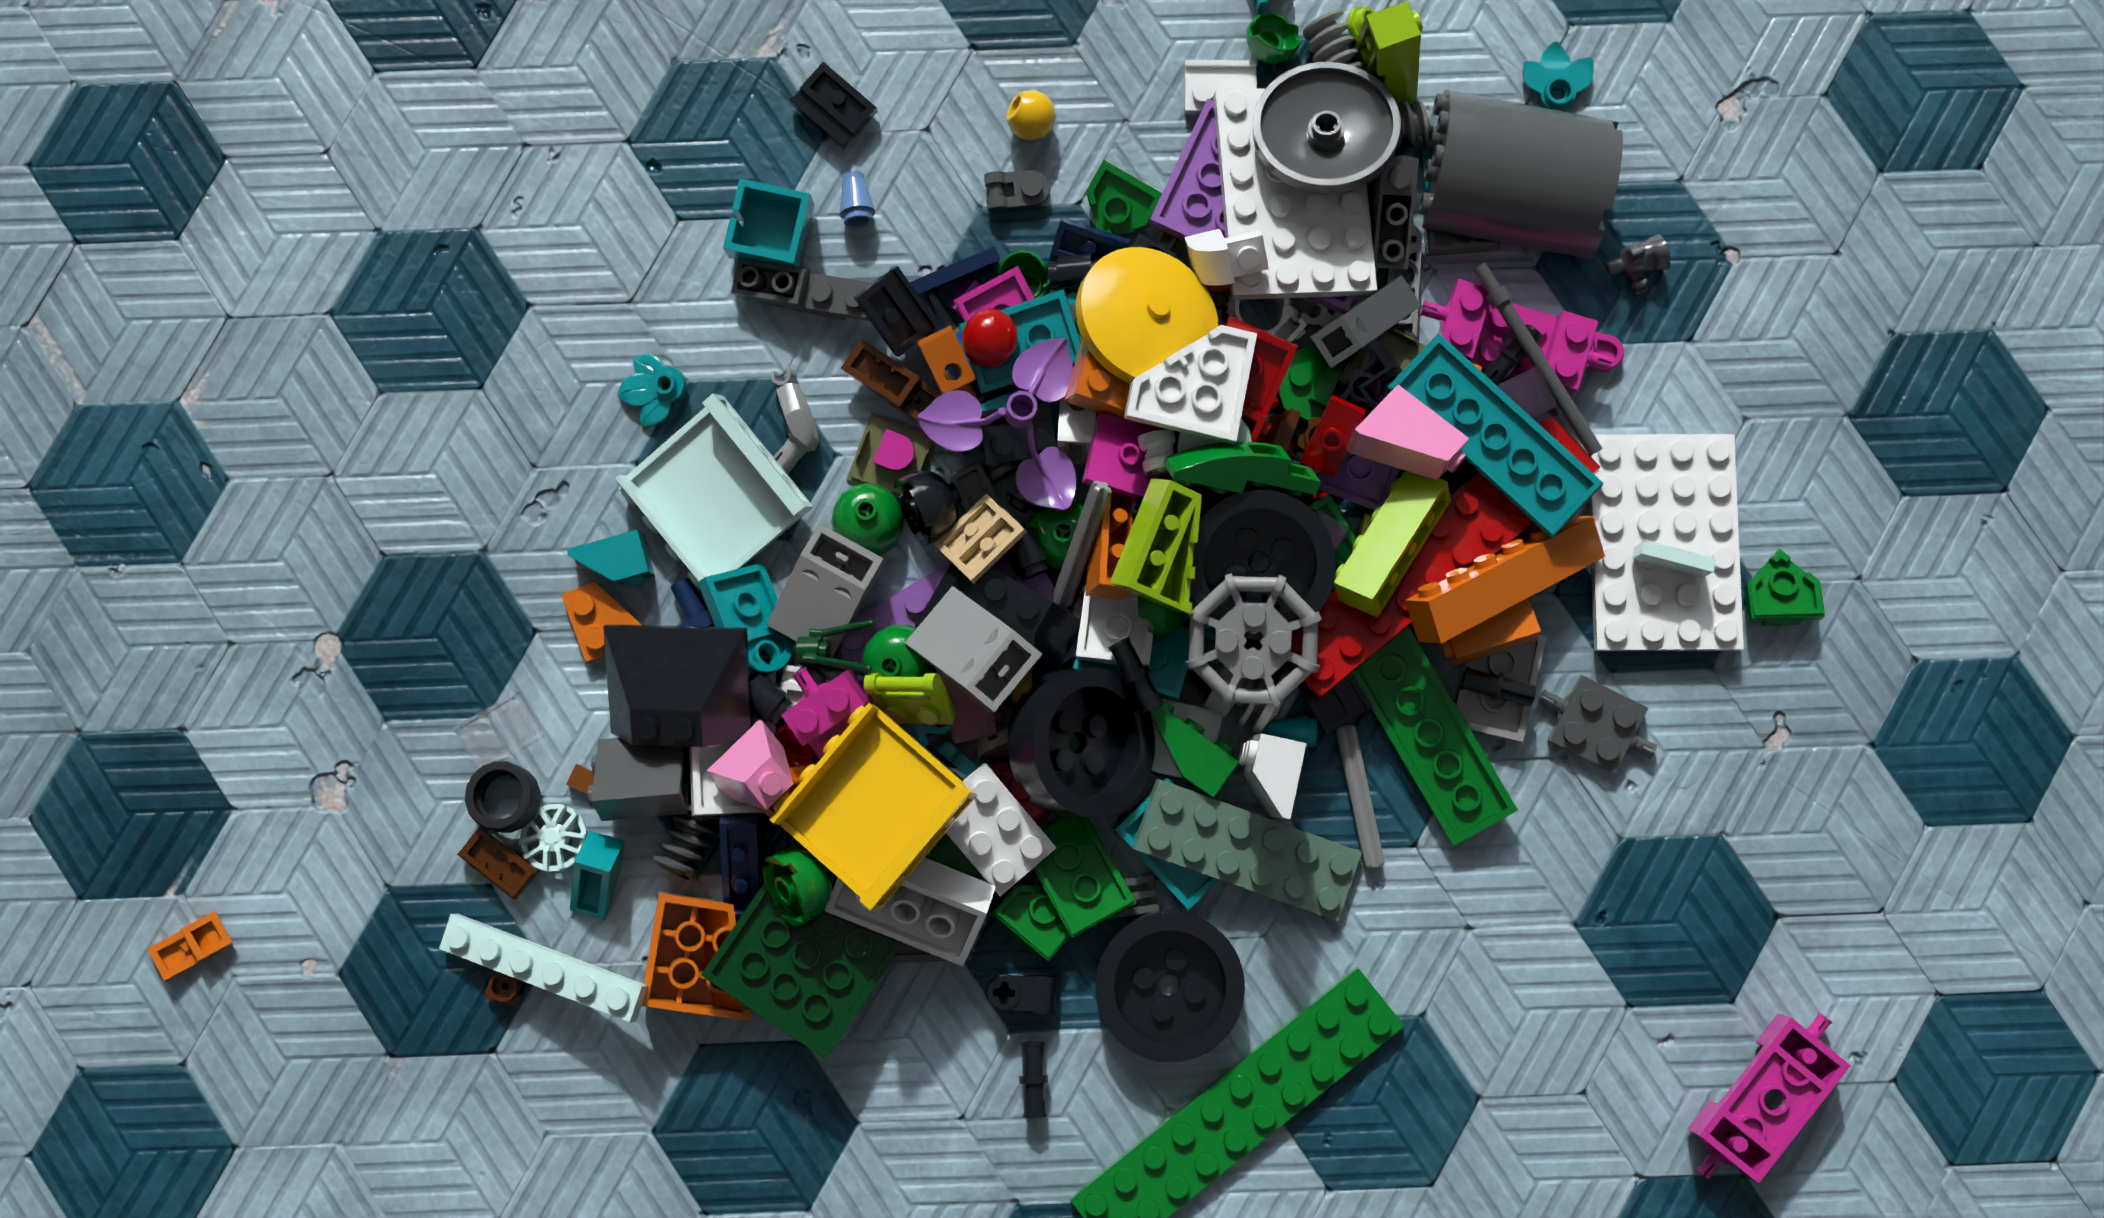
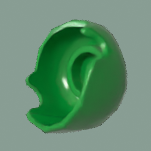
M1273 12L1258 14L1250 22L1246 32L1247 45L1256 59L1267 64H1283L1294 56L1303 40L1298 38V25L1289 24L1283 16Z
M1019 250L1008 254L997 268L999 276L1018 266L1035 299L1050 294L1052 289L1049 281L1048 265L1035 252Z
M1138 596L1139 617L1150 621L1153 625L1148 628V632L1160 636H1169L1183 623L1185 613L1172 611Z

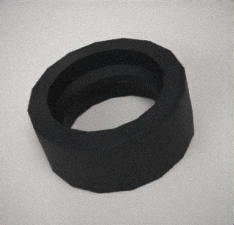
M494 761L483 765L471 776L466 786L465 804L468 814L477 824L495 832L512 833L524 828L534 819L540 807L541 792L537 780L528 770L509 761ZM500 776H511L522 787V800L518 809L506 818L491 816L484 806V795L489 784Z

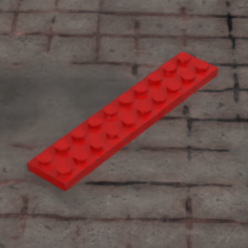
M1551 414L1539 423L1594 475L1599 471L1600 466ZM1476 474L1450 495L1451 502L1378 618L1339 601L1336 589L1330 593L1324 606L1319 611L1322 619L1318 623L1317 664L1320 667L1317 673H1311L1304 680L1305 684L1319 700L1322 699L1412 625L1405 600L1418 594L1417 589L1433 582L1439 583L1447 579L1446 574L1448 572L1474 565V559L1479 556L1497 554L1502 551V545L1517 539L1534 523L1482 475ZM1303 627L1292 632L1291 652L1302 656ZM1287 661L1293 670L1298 666L1293 662Z

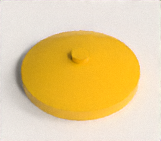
M1130 247L1107 254L1086 274L1076 297L1077 324L1088 350L1106 370L1130 384L1134 378L1154 368L1171 355L1199 340L1219 326L1217 311L1211 295L1205 285L1201 284L1196 274L1178 259L1150 248Z

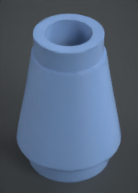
M859 171L847 172L842 176L840 217L844 219V224L847 227L861 228L868 226L873 222L872 216L875 214V209L864 174Z

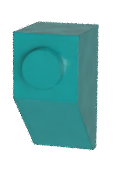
M633 530L567 549L569 557L619 585L624 584L625 588L643 585L647 583L646 577L655 575L644 533L639 530Z
M589 831L574 861L570 911L605 921L621 871L625 841Z

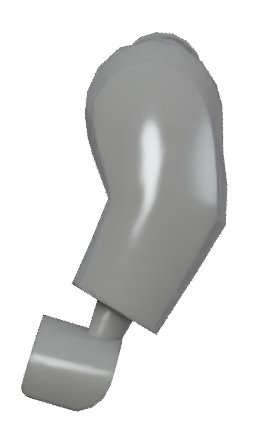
M785 365L787 371L786 379L781 381L779 374L773 371L771 373V380L780 386L776 389V393L790 437L773 457L788 475L807 451L816 450L819 444V437L809 405L800 387L795 384L797 374L792 368Z

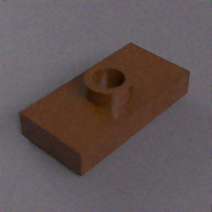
M481 825L457 854L513 900L519 898L540 871L489 829Z

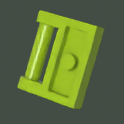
M867 673L865 675V693L872 695L877 707L895 723L953 725L957 712L939 674L926 673L923 677H885L881 673Z

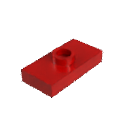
M1332 395L1302 455L1300 463L1334 477L1347 452L1346 446L1355 428L1362 422L1366 410Z

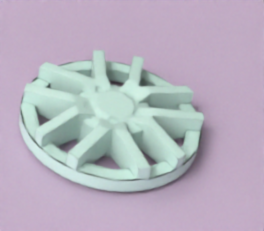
M551 803L540 806L534 819L521 830L519 845H521L523 857L534 867L542 871H564L574 865V861L588 835L587 825L583 817L575 809L567 805ZM558 809L553 819L546 812ZM565 811L570 813L571 816L564 825H561L560 822ZM539 815H541L546 824L542 828L534 821ZM576 820L581 834L569 832ZM531 826L537 834L527 837ZM570 837L581 839L578 849L568 846ZM538 841L539 846L529 851L528 843ZM564 849L575 853L567 862H564ZM543 853V864L536 861L534 857ZM551 853H556L557 866H550Z

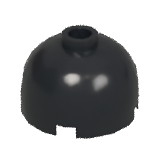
M916 471L895 480L894 488L901 486L903 495L896 498L900 503L904 519L913 534L921 532L925 538L919 541L922 545L927 546L938 541L952 529L959 515L957 504L961 502L960 493L953 482L948 484L941 475L931 471Z

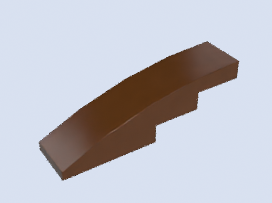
M860 339L841 367L845 373L917 423L918 415L937 397L942 395L941 392L922 381L920 376L863 339Z

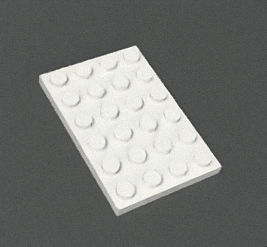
M1266 88L1215 90L1213 101L1225 236L1228 238L1261 230L1269 266L1267 270L1234 277L1235 283L1230 284L1231 300L1365 296L1376 293L1377 281L1367 184L1353 190L1328 194L1300 190L1281 181L1263 164L1253 141L1254 111L1261 94Z
M1594 434L1603 449L1591 457L1600 466L1595 476L1604 484L1589 499V516L1594 517L1605 554L1604 558L1591 564L1594 651L1743 650L1735 435ZM1648 540L1714 557L1716 563L1713 573L1700 577L1632 559L1635 546Z

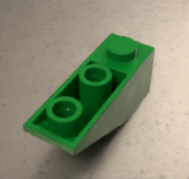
M1162 699L1164 703L1149 712L1180 776L1207 796L1214 798L1239 762L1232 757L1236 751L1220 739L1213 743L1203 736L1205 729L1188 717L1183 722L1172 713L1176 708Z

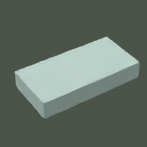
M1648 540L1635 546L1632 559L1700 577L1713 573L1716 563L1714 557Z

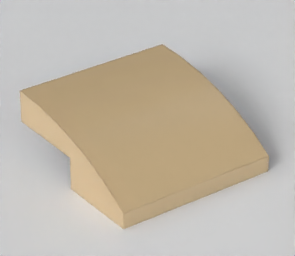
M985 494L934 545L974 584L1027 531L1008 512Z

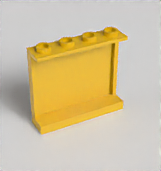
M868 703L865 707H858L851 714L847 721L849 726L841 736L835 735L828 741L823 748L825 755L816 765H809L798 778L800 784L791 794L786 793L777 801L773 808L775 814L769 820L773 824L784 828L860 897L859 901L870 911L879 912L978 794L881 709Z

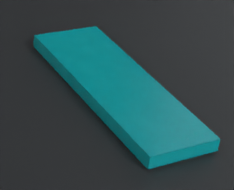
M1439 333L1387 387V390L1391 392L1397 385H1400L1466 435L1469 440L1462 450L1466 455L1464 460L1550 539L1555 537L1604 484Z

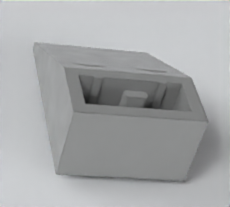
M818 523L803 549L766 625L797 642L800 636L809 637L810 629H827L852 623L885 567L884 559ZM846 633L823 638L824 641L831 644L830 658L834 656Z
M953 586L905 642L907 646L990 715L998 709L1042 655L1041 652L1013 629Z

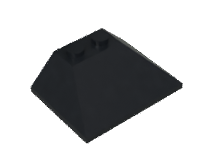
M951 563L914 627L918 628L953 586L1018 633L1041 652L1042 655L1002 702L1014 709L1022 694L1028 693L1040 677L1050 672L1058 671L1079 634L1081 620L1051 600L993 567L973 584Z
M607 624L603 626L612 734L632 745L706 747L739 740L753 726L747 628Z

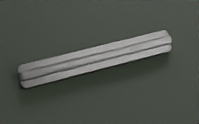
M1096 480L1090 486L1052 595L1054 603L1058 606L1068 607L1073 603L1112 494L1110 484L1107 482Z
M1352 724L1340 726L1335 732L1364 866L1369 869L1384 865L1385 860L1356 727Z

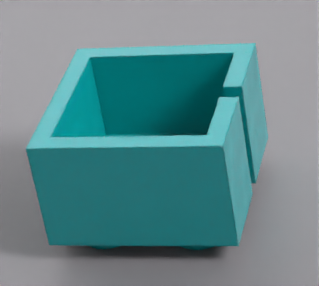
M739 178L732 207L736 218L730 217L723 245L728 258L734 260L739 258L800 268L815 206L811 194Z

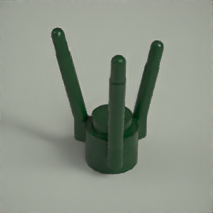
M874 620L859 621L827 629H810L809 637L800 636L797 640V665L828 668L842 672L848 669L853 674L865 676L863 672L870 673L872 671L870 665L830 658L831 644L824 641L823 638L872 627L875 624Z

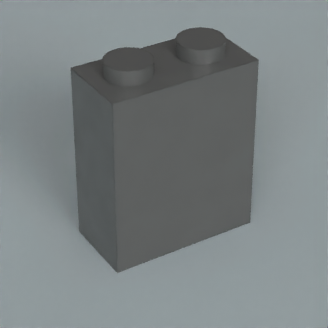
M621 738L598 739L597 754H594L591 759L594 781L593 785L588 787V802L590 807L595 808L601 821L688 814L691 790L689 747L632 745Z

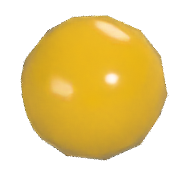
M1036 90L1018 93L1011 102L1006 114V120L1011 132L1018 138L1027 141L1045 137L1053 129L1056 119L1055 108L1051 99L1044 93Z

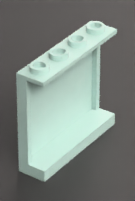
M714 393L702 402L705 406L704 409L628 475H618L615 478L622 486L619 489L622 496L631 505H637L644 513L642 517L643 522L652 532L656 534L659 532L667 542L665 544L667 552L676 561L682 560L690 570L687 573L689 579L699 589L698 582L704 577L743 568L813 508V505L723 395Z

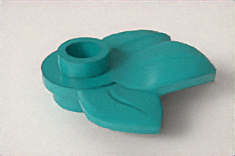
M1555 41L1543 52L1540 63L1525 61L1522 74L1525 84L1528 88L1539 94L1540 100L1546 108L1564 111L1573 104L1576 93L1585 90L1591 83L1594 64L1591 57L1578 59L1571 63V59L1566 51ZM1559 90L1563 98L1560 100L1553 98L1551 91Z
M643 354L633 358L636 374L629 376L621 383L618 397L627 404L640 406L641 425L648 427L664 421L669 416L672 402L681 398L686 390V380L679 369L665 366L661 359L655 355ZM669 378L671 385L669 389L664 390V380Z

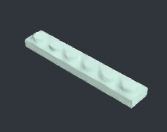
M450 914L439 949L627 1022L637 1021L648 988L645 984L460 914Z

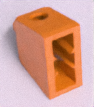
M951 325L917 341L942 394L959 390L970 393L978 400L970 383L976 380V376ZM950 363H955L961 373L960 378L957 380H950L945 371L946 366Z

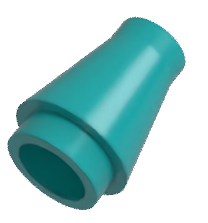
M1309 714L1271 720L1265 726V734L1306 743L1305 750L1307 751L1308 747H1317L1318 719L1309 718Z

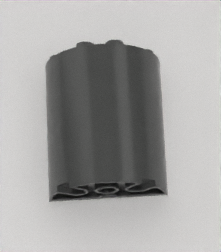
M1445 90L1443 94L1437 93L1433 106V115H1438L1437 125L1432 126L1431 140L1428 144V148H1433L1432 160H1427L1423 175V181H1428L1427 193H1422L1418 210L1419 214L1424 215L1422 228L1592 259L1605 233L1603 224L1604 209L1612 210L1619 181L1623 146L1622 130H1617L1619 122L1451 90Z

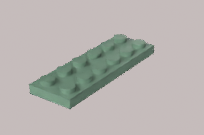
M1157 778L1132 849L1338 922L1362 854L1361 851Z

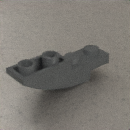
M738 258L731 294L768 305L829 318L845 320L846 317L869 321L853 297L872 282L814 274L803 268Z

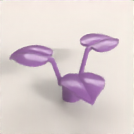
M1054 338L1037 343L1017 358L1012 369V381L1017 388L1024 391L1013 393L1009 397L1006 407L999 408L997 412L980 419L982 415L980 402L970 393L959 390L950 391L937 397L918 415V423L927 437L938 446L953 452H966L979 446L983 437L980 426L988 425L1000 417H1005L1006 421L1013 427H1024L1032 459L1024 460L1017 469L1015 482L1019 493L1028 502L1037 506L1062 511L1070 507L1076 491V473L1073 463L1064 451L1053 446L1047 447L1038 455L1033 434L1034 426L1032 424L1037 411V401L1034 395L1045 403L1056 402L1066 396L1073 372V364L1066 338Z

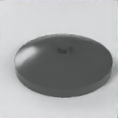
M1337 62L1305 64L1283 73L1272 81L1261 94L1253 116V141L1263 164L1272 174L1288 185L1314 193L1330 194L1345 192L1361 187L1375 179L1393 159L1398 147L1401 129V119L1397 103L1385 85L1376 77L1360 68Z

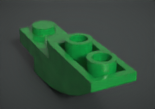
M1242 441L1235 442L1234 444L1224 442L1207 444L1167 456L1164 461L1165 467L1176 483L1188 487L1194 486L1195 483L1205 485L1210 490L1220 494H1228L1229 491L1243 494L1246 482L1259 488H1267L1268 485L1280 487L1286 493L1295 496H1301L1302 492L1316 495L1321 483L1310 467L1291 463L1292 460L1282 446L1267 443Z

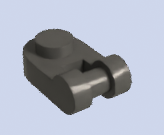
M994 171L984 174L985 187L989 188V198L986 199L987 211L989 212L1034 209L1042 206L1049 197L1050 186L1048 179L1039 171ZM1014 186V196H1004L1003 187Z

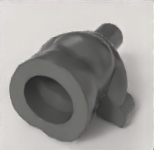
M1657 234L1646 241L1628 245L1621 251L1618 258L1606 261L1604 265L1609 276L1623 271L1632 281L1631 288L1636 295L1648 291L1644 272L1654 269L1661 271L1670 269V251L1664 238Z

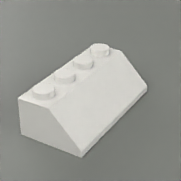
M1260 733L1248 737L1247 742L1240 743L1237 760L1239 761L1238 765H1242L1241 775L1268 817L1291 819L1306 743Z
M924 858L879 912L870 911L859 901L860 897L839 878H837L825 911L964 966L987 915L996 886Z

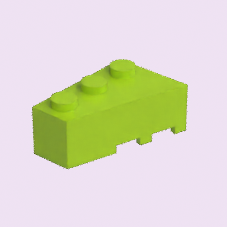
M1408 1L1366 15L1353 48L1359 51L1358 55L1354 58L1356 62H1363L1364 66L1361 69L1370 73L1385 85L1394 97L1398 107L1401 102H1408L1411 105L1417 101L1423 25L1418 12H1412Z
M1151 478L1110 584L1172 611L1191 614L1192 603L1189 602L1191 579H1195V567L1192 566L1194 543H1198L1202 495L1171 480Z

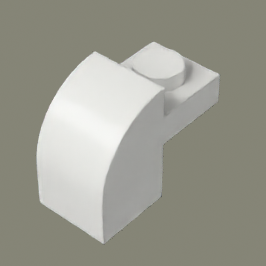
M1216 229L1184 237L1191 270L1196 274L1201 284L1235 283L1234 277L1269 269L1261 230L1224 238L1221 230Z

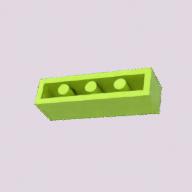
M1404 471L1401 477L1395 478L1391 484L1388 498L1382 506H1378L1373 512L1371 524L1365 534L1359 535L1355 540L1351 556L1335 572L1334 586L1339 601L1377 618L1379 617L1451 502L1447 481L1440 478L1434 480L1408 471Z

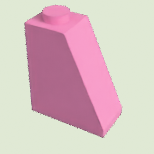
M1397 385L1355 428L1346 446V450L1357 456L1438 480L1447 470L1453 473L1463 462L1466 455L1462 450L1469 438L1400 385Z
M758 720L707 770L708 774L728 798L767 810L793 785L784 747L761 720Z

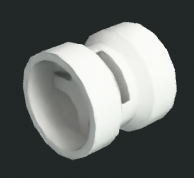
M1157 430L1138 436L1139 449L1146 453L1145 460L1142 463L1144 474L1160 475L1169 473L1164 465V461L1167 456L1175 454L1173 448L1176 443L1174 430Z

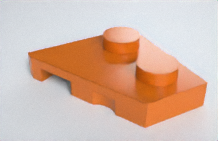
M592 582L561 594L583 657L587 663L605 657L604 625H642L597 582Z

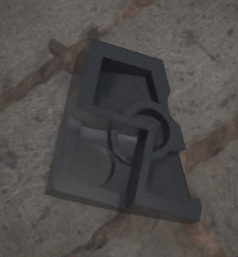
M1378 339L1370 342L1367 347L1369 349L1359 367L1354 370L1347 389L1339 397L1365 409L1366 413L1363 420L1390 393L1387 387L1403 371Z

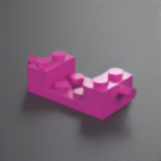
M1458 279L1450 290L1445 307L1424 300L1420 316L1423 315L1439 320L1440 327L1438 333L1471 363L1482 366V372H1485L1501 354L1499 349L1501 347L1505 349L1502 344L1503 334L1512 332L1498 309H1492L1486 299L1488 294L1483 286ZM1512 303L1525 325H1532L1542 334L1543 338L1537 345L1569 396L1578 391L1583 372L1588 366L1605 370L1606 372L1610 371L1614 357L1593 352V338L1598 321L1567 311H1562L1556 317ZM1528 357L1521 362L1523 367L1521 369L1517 367L1507 378L1528 386H1538L1540 389L1549 392Z
M806 667L792 675V677H794L805 695L802 696L796 705L788 709L781 716L801 745L804 746L809 743L815 754L821 759L825 755L823 748L828 741L835 735L841 736L848 728L849 724L847 721L851 714L860 706L865 707L868 703L875 704L869 695L865 693L864 688L851 670L847 669L831 681L817 686L806 670Z
M1777 1013L1755 1042L1762 1047L1721 1101L1715 1103L1709 1100L1687 1128L1704 1143L1710 1152L1696 1169L1698 1172L1710 1180V1177L1723 1162L1733 1166L1758 1184L1761 1182L1851 1066L1819 1040L1829 1025L1832 1024L1831 1020L1818 1013L1809 1027L1805 1029L1792 1017ZM1777 1089L1782 1096L1781 1104L1778 1108L1769 1110L1764 1104L1765 1094L1769 1090Z

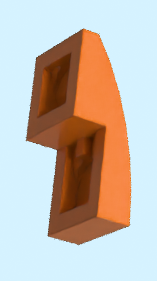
M214 911L181 928L180 932L147 948L163 980L167 982L227 948L233 942L218 914Z

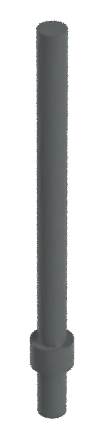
M1486 262L1475 268L1473 271L1488 294L1486 296L1487 301L1492 309H1498L1588 454L1592 456L1603 449L1510 302L1512 296L1505 285L1500 286Z

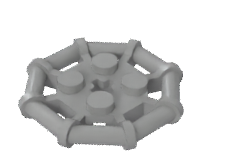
M1232 573L1225 575V580L1194 609L1192 608L1191 614H1187L1190 617L1189 657L1186 665L1188 669H1193L1221 698V703L1227 706L1229 703L1273 704L1274 707L1282 705L1281 701L1311 673H1317L1320 667L1317 664L1318 623L1322 619L1320 613L1314 612L1286 582V577L1278 575V577L1233 576ZM1239 591L1270 592L1266 602L1254 603L1243 601ZM1232 595L1235 605L1220 619L1209 615ZM1278 596L1299 618L1288 621L1274 607ZM1207 624L1216 628L1215 649L1204 653V627ZM1303 627L1302 656L1291 652L1292 630ZM1248 631L1252 634H1256L1258 631L1261 632L1263 635L1260 639L1262 646L1258 649L1255 647L1246 648L1244 644L1247 640L1244 634ZM1218 658L1232 673L1229 683L1227 684L1207 662ZM1290 661L1298 665L1275 686L1271 675L1285 662ZM1240 678L1252 680L1260 678L1264 679L1267 689L1236 687Z

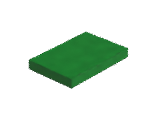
M1062 817L1041 829L1055 845L1056 849L1032 870L1071 940L1136 905L1135 898L1089 818Z

